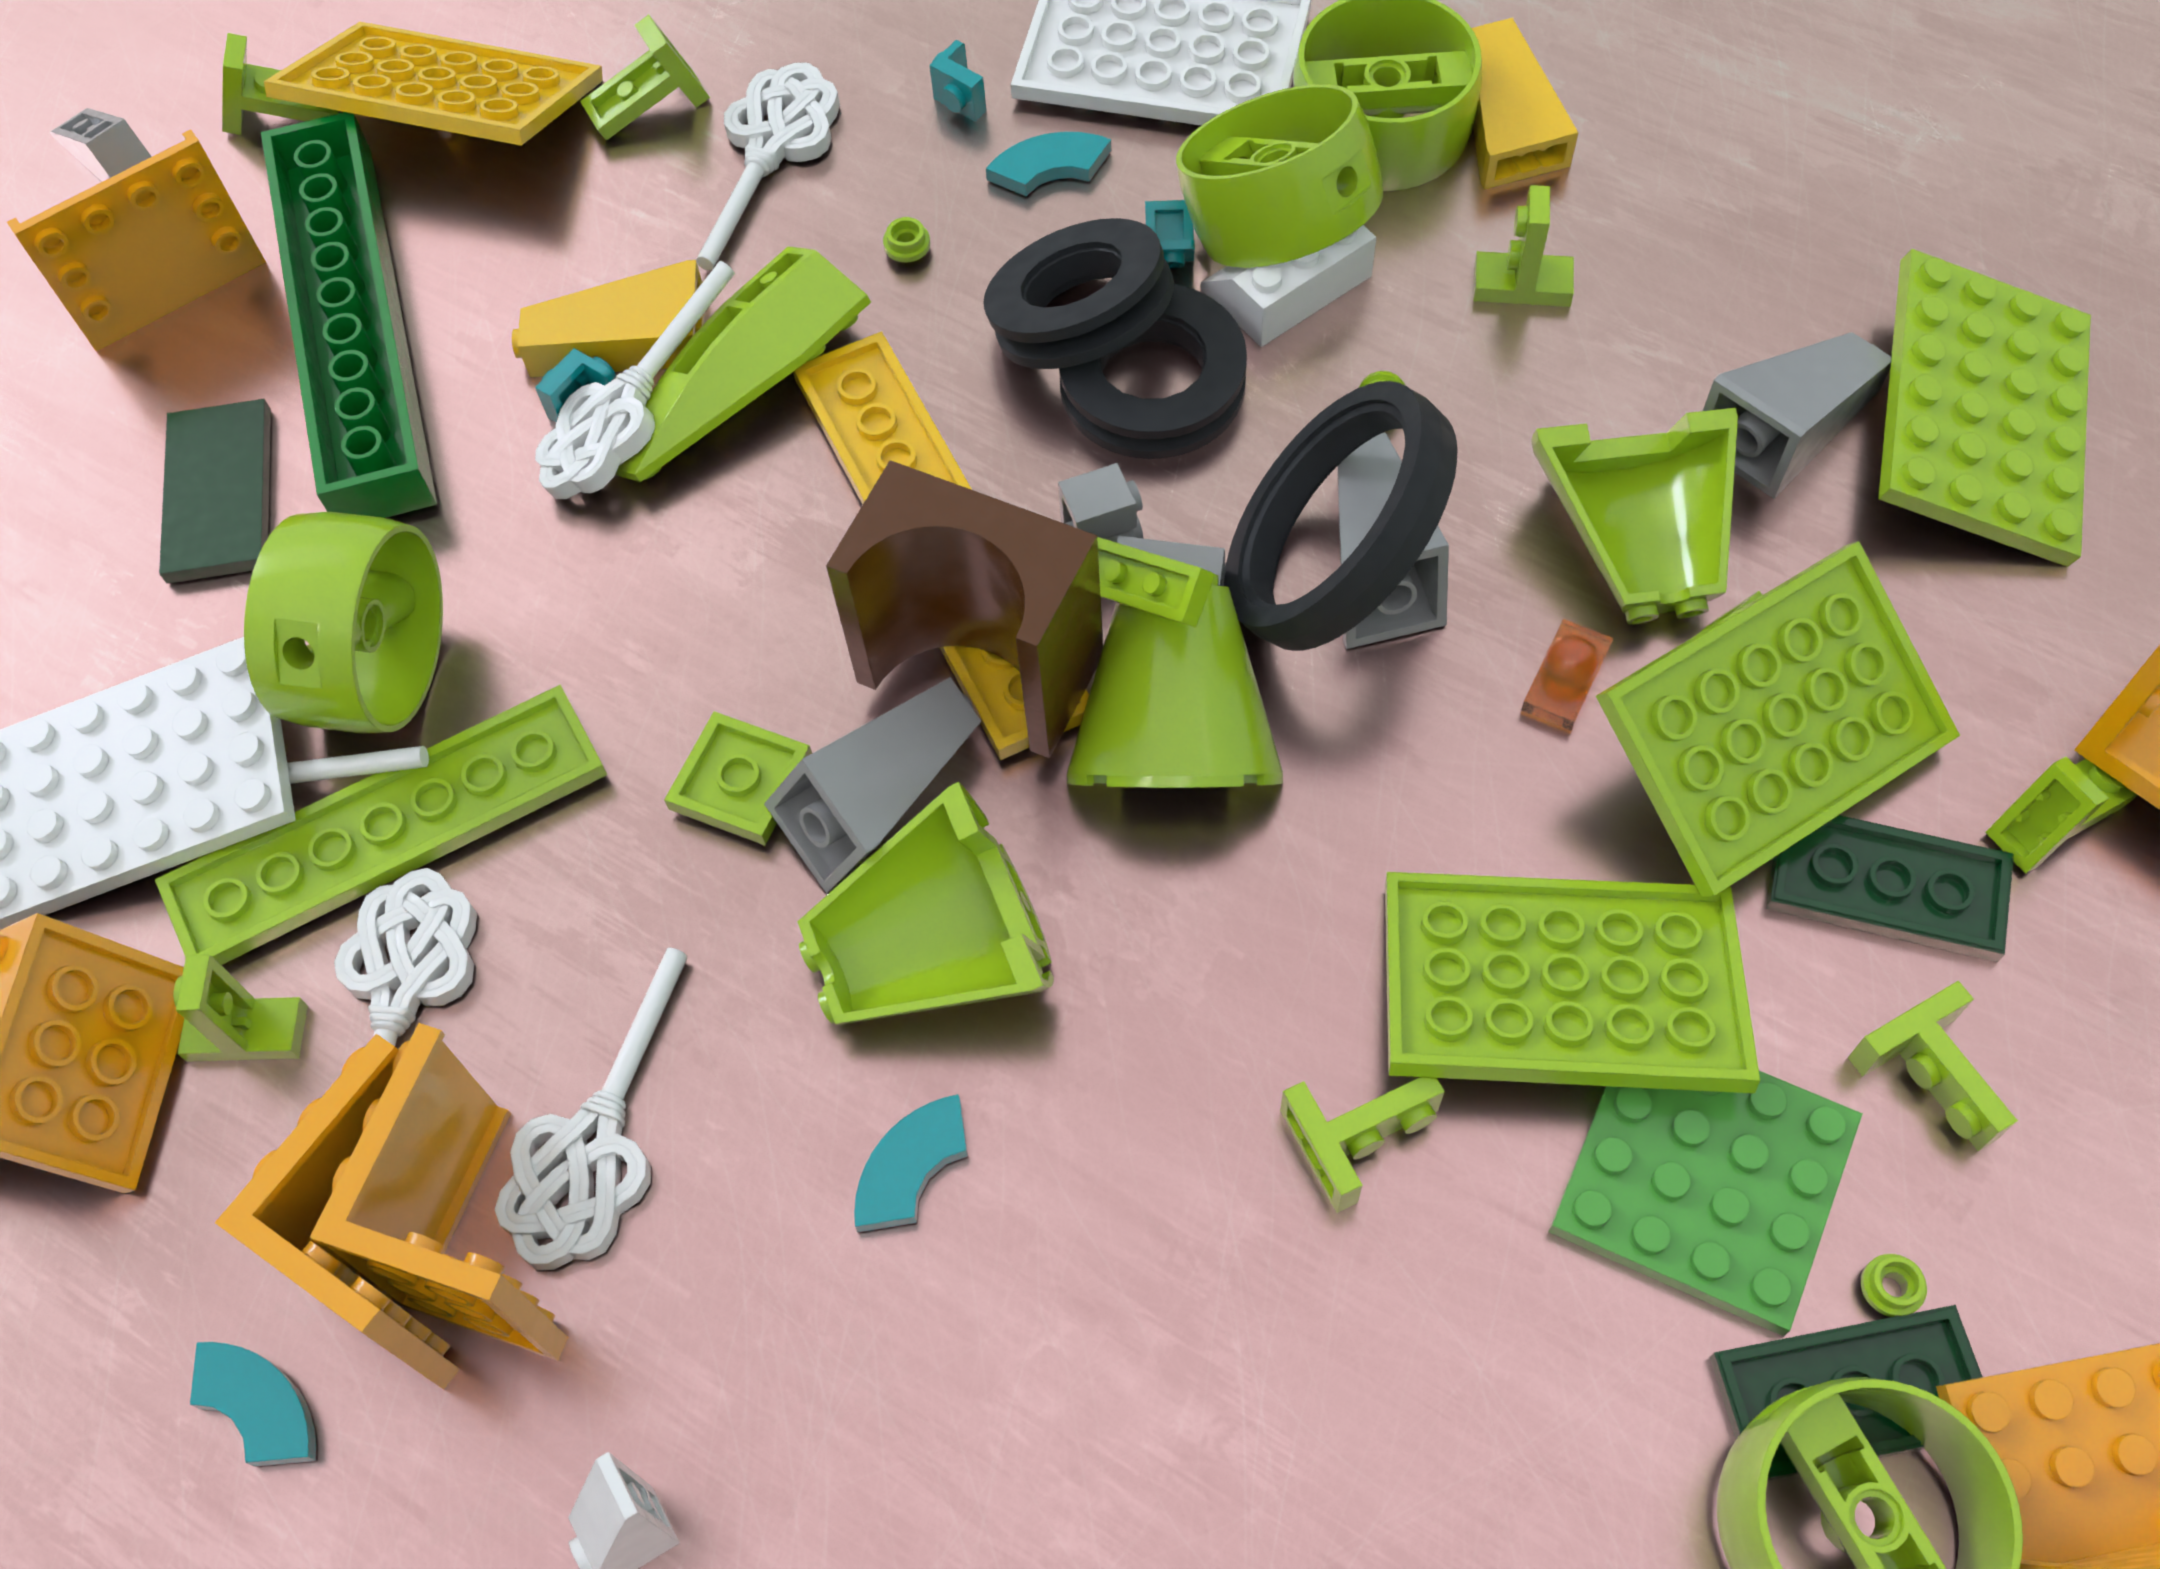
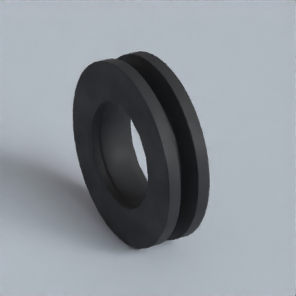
M1098 219L1060 229L1022 249L1009 259L994 275L986 289L983 304L990 325L995 330L998 343L1005 356L1011 361L1024 367L1035 369L1066 368L1106 356L1129 344L1147 331L1160 318L1169 305L1174 291V280L1169 265L1164 259L1160 240L1150 227L1130 219ZM1112 278L1103 288L1082 300L1064 306L1045 308L1056 296L1071 287L1091 280Z
M1174 284L1173 295L1166 310L1138 338L1099 359L1076 366L1059 368L1060 392L1065 411L1076 428L1084 436L1102 448L1120 455L1143 459H1162L1195 451L1221 435L1233 422L1241 408L1246 384L1247 350L1245 339L1236 320L1221 304L1202 292ZM1140 342H1165L1181 347L1194 356L1203 369L1199 378L1186 390L1166 398L1145 399L1121 392L1107 381L1103 370L1108 360L1120 350Z

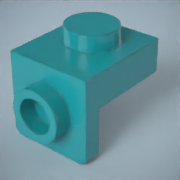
M955 40L943 52L938 53L929 65L933 98L944 104L952 112L960 113L976 122L987 111L984 80L982 76L968 69L965 44Z
M1185 200L1145 201L1146 225L1157 234L1164 252V259L1167 261L1169 268H1181L1185 266V262L1194 261V228Z
M573 348L553 369L543 376L535 389L547 417L557 422L560 409L572 393L581 386L594 382L605 386L616 378V374L612 367L600 357L595 356L591 358Z

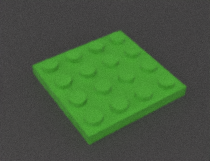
M1759 1071L1760 1083L1756 1093L1605 1086L1548 1232L1784 1337L1791 1330L1863 1113L1762 1071Z

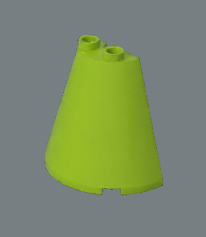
M1736 408L1686 413L1666 433L1591 441L1587 423L1538 428L1533 433L1531 438L1533 453L1622 612L1625 613L1628 624L1646 623L1657 619L1661 613L1676 611L1677 618L1699 616L1709 611L1708 601L1726 593L1738 425Z
M1219 575L1214 576L1196 628L1116 602L1067 769V784L1093 786V783H1107V787L1192 788L1242 787L1244 783H1257V785L1283 783L1282 766L1229 587L1219 586Z
M959 782L946 788L797 921L804 941L799 943L800 953L805 964L813 973L821 971L825 986L822 987L823 991L818 993V1001L824 1015L832 1024L842 1025L1039 993L1053 985L1054 977L1051 971L1045 973L1042 971V967L1051 964L1052 961L1042 928L1024 885L1003 844L998 845L996 838L984 829V827L989 825L987 817L970 793Z

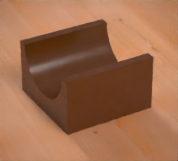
M890 460L826 565L857 683L876 690L882 680L896 666L914 655L935 648L965 646L991 652L1008 661L1020 672L1030 751L1050 758L1097 669L1103 649L1097 535Z

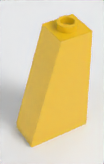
M1513 17L1473 27L1472 30L1480 45L1482 59V85L1473 131L1480 182L1483 189L1571 167L1578 131Z
M686 260L520 308L519 329H513L512 347L515 357L522 358L530 377H543L573 348L591 358L595 356L600 357L612 367L614 372H623L631 366H637L703 283L696 260ZM704 314L661 369H668L691 337L703 326Z

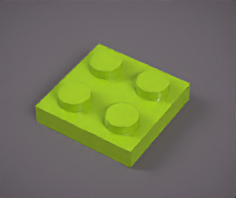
M714 711L664 801L671 811L766 845L777 822L764 803L803 758L812 754L810 745Z

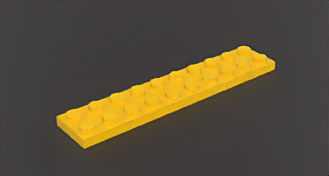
M882 331L818 356L793 371L798 386L862 505L890 460L972 490ZM965 646L940 647L961 689L971 701L975 713L980 718V724L999 759L1002 760L1029 748L1020 672L1000 656L982 649ZM1085 690L1064 732L1081 725L1089 697L1087 690Z

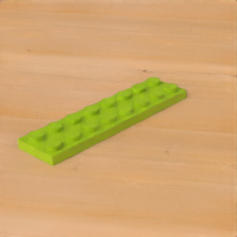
M561 684L427 748L429 755L427 767L375 773L296 811V821L206 854L155 879L185 957L192 954H210L220 965H223L375 890L379 886H383L410 871L416 870L608 775Z

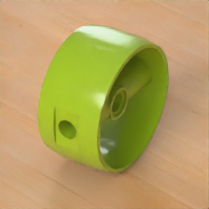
M1339 0L1321 11L1304 31L1294 63V87L1330 84L1351 90L1356 95L1369 123L1381 166L1383 191L1404 190L1436 179L1449 170L1462 155L1476 119L1482 85L1481 49L1470 25L1458 13L1437 0ZM1428 112L1422 115L1403 118V116L1408 113Z
M1313 84L1296 86L1267 93L1240 103L1220 113L1195 130L1183 142L1176 155L1180 188L1195 232L1208 256L1215 262L1226 266L1240 268L1270 266L1296 260L1318 252L1339 242L1364 225L1375 214L1383 199L1381 166L1368 120L1356 95L1351 90L1337 85Z
M338 512L294 514L276 526L264 543L254 566L247 593L244 617V648L248 674L254 692L266 711L278 719L302 726L353 733L394 732L403 728L411 721L421 707L430 688L437 665L443 626L441 576L435 553L426 536L412 525L391 519Z
M1853 1377L1831 1380L1794 1391L1767 1406L1746 1426L1731 1447L1723 1465L1717 1493V1522L1722 1548L1730 1569H1783L1772 1544L1766 1514L1767 1479L1771 1462L1779 1443L1821 1510V1525L1825 1536L1836 1548L1847 1553L1856 1569H1947L1844 1402L1869 1408L1891 1419L1909 1434L1919 1439L1924 1446L1923 1448L1931 1456L1945 1479L1952 1496L1958 1522L1959 1548L1955 1569L2020 1568L2023 1546L2022 1519L2014 1486L2002 1460L1988 1439L1966 1416L1946 1401L1917 1387L1884 1379ZM1860 1501L1867 1504L1875 1518V1528L1869 1537L1861 1532L1855 1521V1509Z

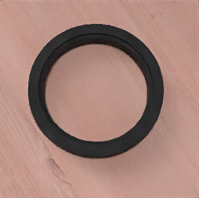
M1379 381L1357 388L1333 402L1312 419L1286 446L1267 471L1246 506L1233 536L1227 557L1224 586L1229 587L1238 620L1257 637L1290 651H1304L1327 644L1342 636L1368 617L1396 589L1416 563L1430 541L1446 508L1455 479L1458 453L1453 426L1426 397L1401 383L1393 381ZM1403 429L1405 448L1397 479L1381 513L1366 536L1343 564L1320 585L1290 603L1276 605L1273 588L1280 555L1297 518L1312 495L1330 473L1361 445L1385 431Z

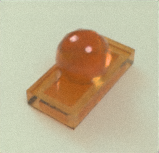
M1563 619L1550 647L1546 651L1545 658L1526 695L1521 711L1572 731L1608 654L1613 638Z

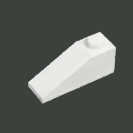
M607 1452L597 1458L568 1517L577 1537L569 1541V1547L579 1568L638 1569L679 1544L680 1542L653 1487L611 1453Z

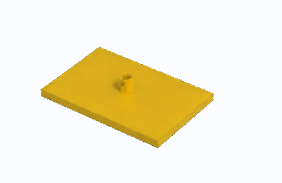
M360 21L266 79L264 86L266 97L522 146L603 81L601 65Z

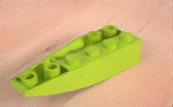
M786 247L715 311L691 337L661 376L645 406L654 415L655 429L651 440L637 454L619 465L615 475L641 482L657 474L662 466L800 366L820 356L826 348L825 344L837 333L848 329L856 323L858 314L871 303L868 295L816 250Z

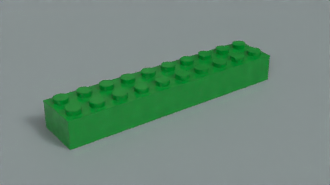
M343 112L261 132L317 496L327 512L382 518L437 505L372 153L356 116L352 113Z

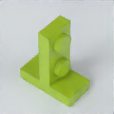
M649 14L634 26L650 50L580 101L596 129L606 140L678 87L696 108L710 98L693 69Z
M227 34L223 60L222 132L241 135L245 110L301 121L338 114L339 111L266 97L264 81L281 70L247 64V36Z
M1530 185L1526 206H1517L1514 236H1518L1519 239L1510 240L1508 253L1477 251L1474 263L1473 301L1571 307L1574 295V257L1543 255L1550 226V186Z
M2065 756L2054 762L1985 833L2004 852L2013 853V861L2027 874L2041 865L2065 840L2125 807L2137 794L2127 789L2122 783L2087 759L2074 764Z
M210 954L186 955L183 974L176 980L173 991L176 1011L184 1017L178 1055L187 1062L299 1059L308 1005L300 997L254 998Z
M1958 980L1866 1035L1848 1056V1059L1863 1077L1900 1054L1906 1061V1067L1912 1079L1923 1089L1929 1090L1943 1107L1952 1129L1959 1136L1968 1139L1979 1152L1999 1139L2018 1120L1942 1029L1954 1022L1974 1000Z
M1419 1077L1327 1122L1306 1083L1303 1081L1283 1091L1280 1111L1336 1213H1339L1358 1203L1363 1186L1347 1155L1351 1154L1353 1159L1363 1158L1379 1149L1385 1143L1384 1137L1402 1128L1406 1134H1410L1426 1127L1437 1118L1435 1112L1439 1110L1445 1091L1437 1078Z

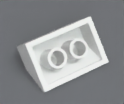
M1362 225L1339 242L1296 260L1252 268L1226 266L1202 281L1200 289L1207 296L1221 304L1232 315L1237 324L1262 347L1372 276L1376 236Z

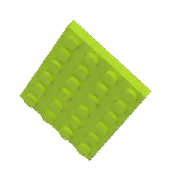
M1911 249L1900 261L1878 499L2069 567L2081 557L2091 315L1940 258Z
M1859 541L1843 546L1596 695L1603 712L1701 897L1716 896L1960 736Z
M1406 872L1386 873L1385 916L1389 1076L1756 1093L1760 1083V1074L1731 886L1716 896L1701 897L1696 885Z

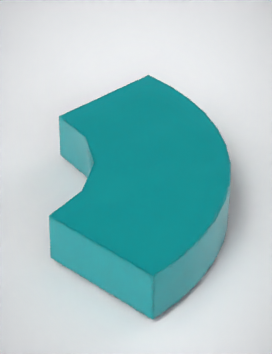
M1054 132L1035 136L1021 141L999 154L986 167V179L1024 196H1027L1037 186L1048 181L1062 178L1090 181L1112 151L1111 139L1084 132Z
M959 1094L935 1100L914 1110L895 1124L879 1141L864 1166L856 1192L854 1218L857 1232L917 1223L918 1201L929 1179L946 1164L968 1157Z
M197 1342L190 1405L198 1409L220 1411L233 1420L243 1437L245 1463L255 1467L316 1461V1437L311 1413L300 1390L294 1386L289 1378L273 1363L243 1347L218 1342Z

